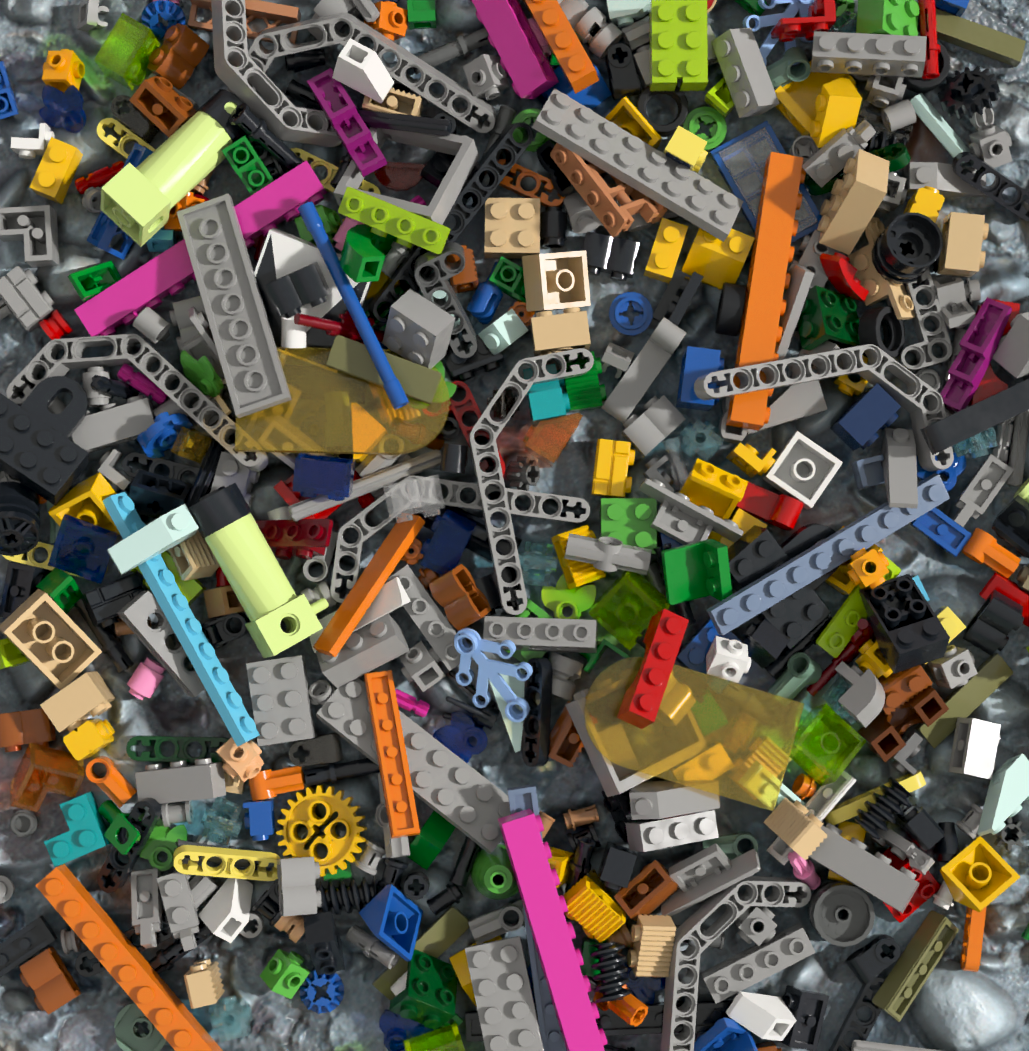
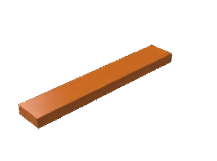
M402 513L314 644L313 648L319 653L332 657L338 655L425 524V521L420 516Z
M392 670L366 673L363 677L391 839L419 835L420 828Z

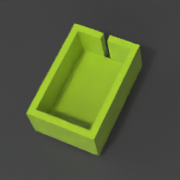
M651 0L649 8L650 91H675L677 78H682L680 91H705L708 83L707 0Z

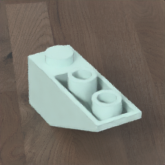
M1023 753L1008 759L992 775L977 832L979 836L989 833L995 835L1006 826L1004 821L1008 817L1016 815L1022 809L1020 804L1024 800L1029 799V760Z

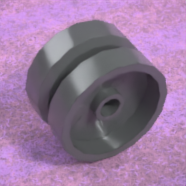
M837 880L825 882L818 887L811 896L807 910L810 923L815 931L832 945L842 947L856 945L864 940L872 930L875 919L873 904L866 893L853 884ZM843 909L845 914L843 917H840L838 912Z

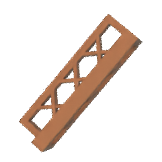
M190 0L192 5L188 27L213 32L212 19L206 23L196 21L198 8L209 9L212 12L211 0ZM245 0L247 38L255 40L261 33L252 32L247 25L256 18L264 20L268 26L264 30L278 27L282 23L292 24L301 20V13L298 7L261 0ZM298 30L291 32L289 41L293 44H296ZM262 38V41L273 43L270 38Z

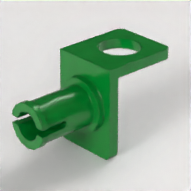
M603 639L601 644L597 645V653H578L587 659L584 671L588 674L591 673L607 647L630 662L633 658L605 639Z
M107 800L98 809V813L111 824L104 836L122 855H126L140 833L127 820L130 813H123L112 800ZM122 828H126L129 833V838L124 844L118 840V835Z

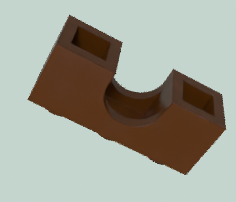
M928 686L927 689H923V692H919L918 696L914 695V698H910L909 702H905L904 705H900V708H896L895 712L891 711L890 715H887L884 710L881 711L866 728L862 727L857 732L870 750L886 762L906 746L902 735L910 726L923 723L929 727L947 712L949 708L936 690Z

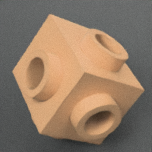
M231 737L216 751L225 763L222 766L225 772L232 779L237 776L243 783L247 779L255 777L260 772L261 766L264 765L260 757L262 750L252 740L237 747Z

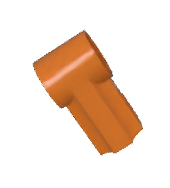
M976 528L961 552L971 560L979 564L983 563L1008 579L1019 566L1021 559L996 543L997 540L992 535Z
M98 756L87 764L85 770L87 778L91 782L96 783L119 808L137 792V789L120 773L110 758ZM97 762L103 763L106 766L107 772L103 777L97 776L94 773L93 767Z
M301 765L273 771L272 769L260 770L255 777L248 779L252 801L276 797V794L305 789Z
M626 984L622 986V988L628 989ZM595 992L593 1001L596 1003L595 1000L601 998L603 994ZM631 993L623 997L622 1000L596 1003L599 1009L603 1011L612 1010L630 1026L636 1027L640 1025L648 1014V1006Z

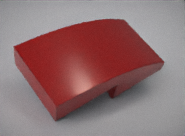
M837 252L834 255L822 253L820 261L833 286L840 293L852 299L865 301L869 291L860 285L861 280L854 277L858 269L849 263L850 259Z
M995 572L979 595L986 600L995 589L1023 606V624L1029 627V593L1021 590L1016 583Z

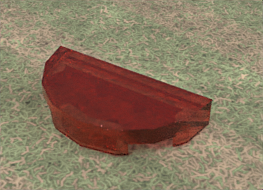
M387 162L385 166L375 170L374 174L379 183L387 189L404 191L411 189L421 181L422 177L420 174L426 164Z

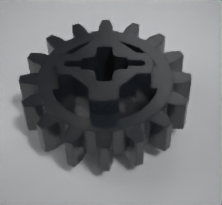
M977 66L973 71H970L969 67H965L962 73L956 70L954 71L955 77L947 76L945 78L947 84H940L939 86L941 92L938 93L942 110L947 111L950 117L956 113L958 119H961L964 114H967L969 119L976 112L982 115V109H991V101H997V93L1000 92L995 74H990L988 68L981 72L980 66Z

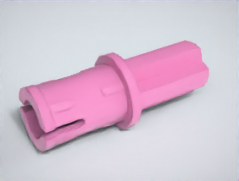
M795 851L789 852L787 858L793 867L795 877L808 885L810 890L817 889L821 879L815 872V866L812 861L804 860Z

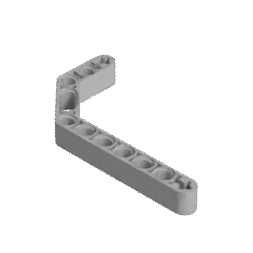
M211 0L214 68L218 77L243 103L249 106V110L258 119L262 118L266 121L267 128L280 140L326 147L339 146L342 142L323 111L295 107L248 56L245 0ZM249 83L262 95V97L269 103V105L257 94V92L249 85Z
M338 13L263 30L254 40L248 51V56L257 62L261 70L266 74L275 57L339 43L345 47L350 38L360 43V38L367 36L373 40L374 47L371 49L376 52L391 77L479 133L491 131L496 122L497 112L491 104L480 97H474L471 91L349 13ZM337 22H346L350 27V32L347 34L339 32L336 25ZM310 27H318L323 32L322 39L301 44H293L288 38L289 32ZM262 38H270L274 43V49H265L262 45ZM384 53H394L397 56L398 62L394 64L387 63L384 59ZM410 67L418 68L421 72V77L418 79L410 78L407 74V69ZM434 82H439L444 86L445 91L441 94H436L431 90L430 85ZM462 97L467 101L468 106L464 109H459L454 105L453 100ZM475 105V112L473 111L472 116L468 115L471 112L472 106ZM484 113L488 114V120H485L483 123L479 121L480 116H483Z
M137 334L51 340L15 377L6 390L7 398L21 406L41 381L54 376H64L70 369L122 366L124 364L135 365L245 467L251 471L258 472L266 468L269 462L268 453ZM136 344H141L140 351L132 355V348ZM114 346L112 354L106 357L83 358L82 356L84 350L89 347ZM64 349V356L56 360L58 351ZM160 361V368L156 372H151L152 364ZM46 369L44 378L38 380V373ZM180 379L178 388L170 390L172 381ZM195 397H199V404L195 408H190V401ZM214 415H219V422L215 426H209L210 418ZM239 433L238 441L235 444L229 445L230 435ZM247 448L258 457L255 461L244 452Z
M873 344L716 371L700 376L694 383V392L698 398L713 400L857 373L873 386L878 383L900 406L910 413L918 460L924 470H944L949 468L954 460L952 446L932 455L920 429L946 418L942 396ZM863 352H864V353L867 355V357H868V363H867V364H865V363L863 362V359H862V354H863ZM837 357L843 362L842 369L837 365ZM812 361L817 365L816 374L811 369ZM786 366L792 371L791 379L785 373ZM884 369H887L906 384V394L885 378ZM760 370L766 375L765 383L759 378ZM734 375L740 379L741 385L739 388L733 383ZM720 382V387L715 389L708 388V384ZM924 398H925V399L927 400V402H928V408H927V409H926V408L924 407V405H923V400H924Z
M584 348L520 360L514 366L469 434V445L502 609L511 615H518L526 609L527 596L496 438L532 385L582 376L592 368L594 364L593 355ZM578 355H580L582 360L586 359L587 363L583 365V369H580V366L576 364L569 366V372H566L564 357H567V363L575 361ZM550 360L557 361L560 365L559 373L550 374L546 370V362ZM527 365L532 369L533 376L531 379L525 380L519 376L518 369L520 366ZM505 389H514L518 395L517 401L503 421H493L490 417L491 408ZM476 431H486L489 435V442L485 445L477 444L474 440ZM488 457L494 461L495 468L492 472L486 473L480 469L479 462L482 458ZM488 485H495L499 488L500 496L498 499L490 500L486 497L485 489ZM494 512H500L505 516V524L501 528L494 527L490 522V517ZM501 539L507 540L511 545V550L507 555H500L496 551V543ZM505 567H512L516 572V578L511 583L502 580L501 572ZM519 584V590H514V595L516 598L521 599V603L517 605L516 610H513L512 606H507V601L511 600L510 591L504 593L503 587H513Z
M408 476L339 529L330 589L332 598L339 603H343L345 598H341V593L336 590L337 587L343 585V578L338 579V573L345 576L354 575L353 580L347 579L346 586L348 589H352L359 579L363 543L416 502L482 510L477 484ZM413 480L418 481L421 485L420 493L416 496H409L406 492V484ZM438 484L447 486L449 490L448 496L443 500H438L433 496V489ZM487 486L485 489L486 497L491 492L497 491L500 493L499 488ZM465 488H471L476 493V499L470 504H466L460 499V493ZM505 488L510 514L579 523L585 521L590 514V506L582 498ZM520 495H525L530 499L531 505L526 511H520L515 506V499ZM389 497H394L398 500V510L378 526L371 527L366 523V515ZM546 499H553L558 505L557 511L552 515L546 514L542 509V504ZM562 500H567V507H574L577 502L580 503V508L585 509L584 514L574 518L573 512L565 511V517H560L563 509ZM348 528H355L359 533L358 540L353 544L347 543L344 539V532ZM345 555H350L355 560V566L350 571H345L340 566V560Z
M750 876L712 895L676 929L669 977H666L661 1051H694L700 954L750 906H805L811 899V890L808 885L792 877ZM746 885L745 893L738 897V889L740 886ZM772 885V893L770 896L764 897L765 889ZM784 890H786V891H788V892H796V891H797V893H793L792 896H791V895L785 893ZM726 904V910L723 915L707 930L701 932V924L719 906ZM689 939L687 949L680 951V944L684 940ZM687 967L685 977L678 979L679 971ZM685 996L683 1005L676 1007L678 998ZM683 1024L681 1033L674 1035L676 1026Z

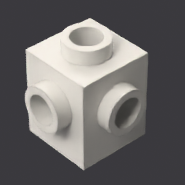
M715 636L706 655V673L722 680L739 683L743 673H748L751 666V657H748V645L738 640H729Z

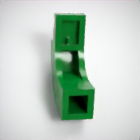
M366 224L352 227L346 234L340 257L342 270L356 283L379 281L385 256L392 248L390 245L393 241L396 242L397 237L387 234L385 238L370 232L372 227Z

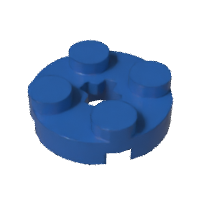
M163 412L155 417L154 424L138 435L137 441L147 457L160 458L165 456L163 451L171 448L174 452L184 445L193 433L190 428L193 425L185 414L176 413L169 415L168 412Z

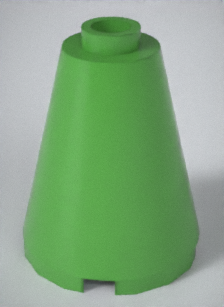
M498 844L491 854L482 849L477 854L471 870V878L476 889L485 897L494 900H503L515 895L519 889L506 846ZM500 874L503 876V879L497 880L493 877Z

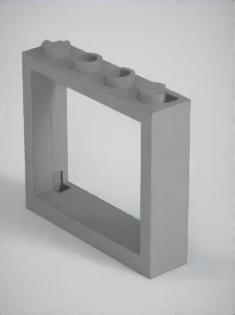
M370 127L369 131L379 149H381L385 140H390L454 155L455 158L429 206L358 189L364 177L353 160H351L333 192L338 205L340 206L346 188L352 187L443 225L480 157L474 139L465 135L450 134L449 136Z
M633 667L619 672V679L613 682L611 678L595 684L597 689L589 692L587 688L572 695L574 701L565 704L607 797L621 794L708 749L695 718L689 709L675 726L684 746L618 779L585 705L632 683L639 669L634 671Z

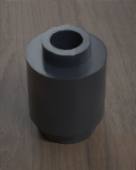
M546 207L545 211L540 213V240H542L543 247H564V241L567 240V213L562 212L561 207Z

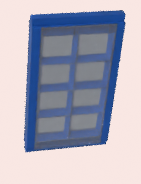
M768 121L757 125L709 152L731 193L744 201L740 209L754 234L766 159L771 152L786 154ZM804 184L799 185L798 193L802 194L800 209L795 212L794 220H798V229L796 236H792L791 244L817 230L822 218Z

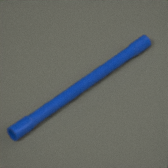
M307 202L301 205L298 211L336 284L383 382L384 389L394 410L407 405L409 400L384 354L346 273L340 266V260L327 236L314 203Z

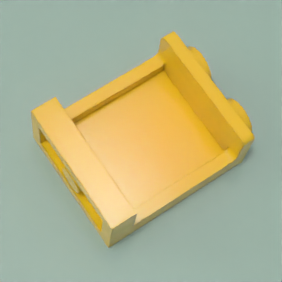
M811 72L808 78L801 82L792 81L783 87L780 85L775 90L779 104L775 107L802 136H810V124L815 120L817 113L815 108L816 98L818 94H821L823 84L840 77H848L856 88V82L849 74Z
M697 458L679 493L686 495L690 502L697 506L708 507L714 512L715 516L724 520L730 518L737 503L742 500L748 481ZM711 530L707 539L719 541L721 535Z

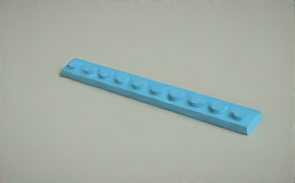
M126 492L111 495L102 501L123 539L146 526L139 517L132 499L128 497ZM161 554L139 565L141 573L237 747L259 736L260 734L256 729L254 720L246 711L240 695L235 691L227 671L219 662L213 646L208 642L200 622L192 613L186 597L181 593L173 573L166 566Z

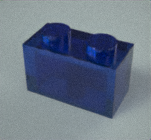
M299 453L295 458L293 491L300 492V496L317 497V494L328 495V499L343 501L345 497L349 498L353 490L355 459Z
M449 509L446 510L442 517L437 515L430 529L435 533L431 540L426 539L420 551L424 555L420 565L441 575L458 566L477 523Z

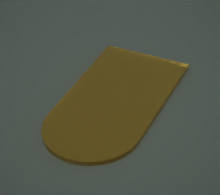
M276 347L292 400L241 418L236 416L234 424L236 427L235 452L382 455L411 453L428 445L444 427L451 404L448 388L441 375V381L431 405L407 396L409 403L394 410L384 387L327 367L326 363L331 348ZM383 349V351L386 353L403 358L396 352L391 351L390 349Z
M630 657L619 660L605 668L596 677L588 694L585 696L584 720L590 740L604 757L625 768L774 811L795 735L798 731L804 703L674 665L655 722L640 729L618 719L617 715L625 692L634 681L644 657Z

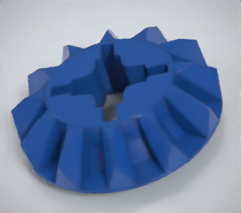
M153 1L142 11L143 29L148 31L150 37L153 35L157 36L161 41L171 26L177 23L185 25V14L177 4L171 1ZM159 14L165 21L168 20L167 27L162 22H159Z
M636 292L620 294L613 300L609 309L612 327L619 331L620 334L630 336L643 333L649 327L653 317L652 306L648 299ZM629 303H631L634 312L643 313L634 317L632 325H630L628 317L619 316V314L627 312Z
M315 969L310 971L299 988L301 1001L308 1010L318 1014L334 1010L340 1005L344 996V985L337 973L317 975ZM329 982L326 990L329 997L322 995L317 1000H314L317 993L314 987L316 985L322 987Z

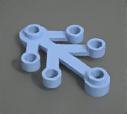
M758 0V4L762 9H772L776 4L789 3L783 13L765 16L748 15L743 20V28H750L749 20L751 18L755 20V27L752 29L755 32L761 27L773 25L775 27L781 18H794L797 12H799V17H808V8L814 0H771L769 6L764 3V0ZM772 30L759 47L765 66L767 65L766 57L779 40V38H771ZM799 37L802 42H813L806 40V37ZM795 40L784 42L785 52L792 47H796Z
M471 628L459 630L454 637L455 649L461 654L459 671L456 674L457 683L461 686H468L473 681L474 672L470 669L473 658L478 664L476 693L472 698L473 704L478 708H484L491 701V694L488 692L490 680L507 703L505 708L507 718L513 722L523 721L530 711L529 704L525 699L514 694L500 674L515 677L519 681H526L533 673L532 666L527 662L513 665L491 660L483 653V651L496 653L503 659H509L516 651V646L511 640H503L501 643L481 639L480 635ZM465 637L470 639L472 644H468L465 641ZM503 646H507L510 649V653L505 652ZM519 669H525L527 675H523ZM461 673L466 674L469 680L464 679ZM478 695L483 696L485 702L480 701ZM515 704L519 705L523 710H518Z

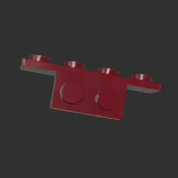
M328 518L301 519L298 521H293L292 519L255 520L272 552L275 553L274 556L279 559L290 560L291 556L301 559H312V556H324L325 548L330 543L333 520Z

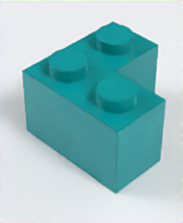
M555 363L546 365V370L550 374L559 373L560 370L556 369ZM523 369V378L525 380L531 379L533 376L532 369ZM564 379L532 385L527 392L533 426L565 420L566 413L570 412L568 393L562 394L560 387L564 386Z
M92 791L59 804L69 831L44 841L54 868L111 843L104 836L107 827L102 815L98 813L99 807Z

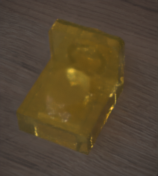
M182 426L171 452L201 464L212 438L198 430H191Z

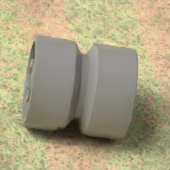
M593 7L581 18L573 30L582 44L588 43L589 51L601 60L608 54L609 49L620 41L623 32L614 23L607 24V17L596 7ZM597 27L601 28L594 37L591 36Z
M551 652L549 661L553 670L552 694L572 700V695H574L576 689L574 680L580 678L585 664Z

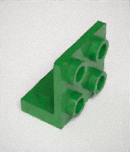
M708 539L662 551L668 604L675 605L706 596H712L722 601L732 595L727 545L714 539Z

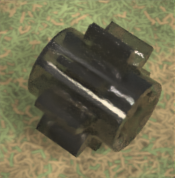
M499 389L493 390V397L496 395ZM505 389L491 408L490 412H493L494 419H505L517 401L518 396H513L512 389ZM487 397V406L493 397ZM520 406L515 411H520Z

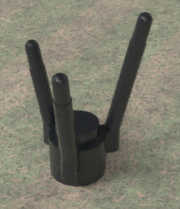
M453 670L449 671V675L456 680L457 673ZM472 685L463 686L473 695L476 693V689ZM478 695L479 700L485 702V698ZM447 696V702L472 713V718L474 719L444 713L442 717L473 725L481 730L484 727L491 730L500 710L494 707L496 702L492 700L484 708H474Z

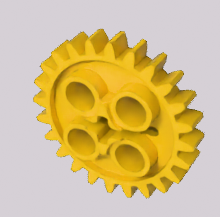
M323 785L317 786L316 793L312 787H307L306 796L302 792H297L296 797L298 801L293 799L287 800L291 809H281L286 818L277 820L279 824L284 826L283 830L276 831V834L284 836V840L280 841L278 846L286 845L287 847L282 855L287 856L291 854L292 858L314 857V862H319L321 877L326 876L327 868L332 875L337 874V865L342 870L347 869L345 860L351 863L355 862L356 859L352 853L362 852L357 843L366 842L364 837L359 836L360 832L367 830V827L359 826V822L365 819V816L356 815V812L361 808L360 805L353 807L350 805L353 801L352 796L344 800V790H339L334 795V786H329L326 793L324 792ZM319 803L326 807L324 818H319L316 815L315 809ZM338 812V817L324 829L326 835L318 836L309 849L306 850L305 845L320 831L317 826L327 824L333 814ZM339 822L346 826L347 831L343 838L339 837L335 832V826ZM300 824L307 827L308 835L305 839L300 838L297 834V828ZM320 843L325 844L328 849V854L325 858H321L317 854V846Z

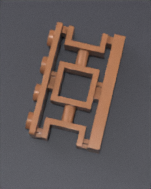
M556 143L550 153L551 158L612 237L618 236L621 230L624 232L629 229L634 221L631 215L640 213L647 223L651 222L653 224L660 221L668 210L612 175L610 176L618 186L610 188L599 175L604 173V170L587 161L589 163L587 165L583 160L584 158ZM628 195H631V197L634 199L633 202ZM614 200H617L621 206H618Z

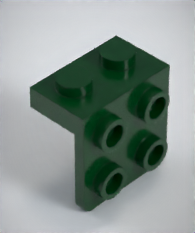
M816 285L809 289L797 323L802 349L811 351L828 339L860 346L858 336L859 319L854 299L845 294Z
M414 949L412 959L408 961L406 989L390 1000L389 1011L397 1013L403 1018L423 1024L427 1028L437 1030L455 1016L458 977L453 966Z

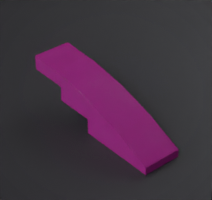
M330 68L309 79L307 83L359 172L365 177L385 166L387 161L373 140L371 132L358 114L356 106L339 81L332 78L334 72Z
M988 297L984 301L961 339L959 345L962 349L948 370L950 378L940 393L945 407L956 412L967 408L1001 340L1012 311L1010 306Z

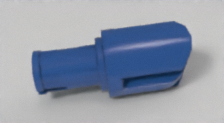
M497 261L494 263L486 282L478 284L467 307V310L483 325L488 324L492 320L503 297L502 290L488 281L498 263Z

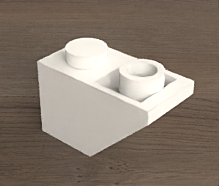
M350 38L337 58L332 78L382 104L391 90L394 81L375 51Z
M228 878L199 913L198 916L214 935L232 943L246 926L250 916L253 883L247 879Z
M740 991L726 1011L730 1018L761 1039L782 1041L797 1021L779 996Z

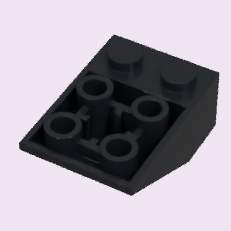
M910 574L887 580L874 589H871L869 586L859 590L879 649L894 674L944 657L950 637Z

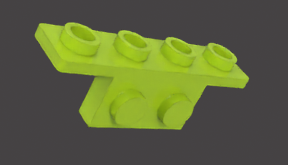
M352 187L346 188L338 209L340 214L371 226L370 232L385 238L387 234L397 237L396 243L408 248H412L414 244L433 253L441 254L450 233V228Z
M886 557L889 562L887 566L889 573L883 577L887 581L896 578L901 569ZM873 565L868 569V573L874 572L875 568ZM859 585L854 588L816 640V644L834 658L840 655L851 637L859 629L857 626L858 621L868 617L859 593L861 589Z

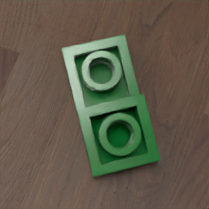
M245 135L221 150L251 195L275 181Z
M501 256L488 281L516 301L526 303L523 268Z

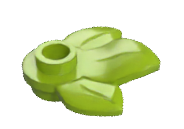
M564 574L557 581L556 588L553 586H542L541 590L543 604L554 611L556 619H580L581 612L590 609L596 598L595 585L579 586L569 590ZM565 607L572 608L573 613L570 617L563 615Z

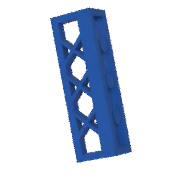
M135 143L123 168L129 162L136 168L153 151ZM101 211L86 241L124 260L134 240L121 228H118V225ZM122 233L124 242L120 250L117 251L109 247L113 236Z

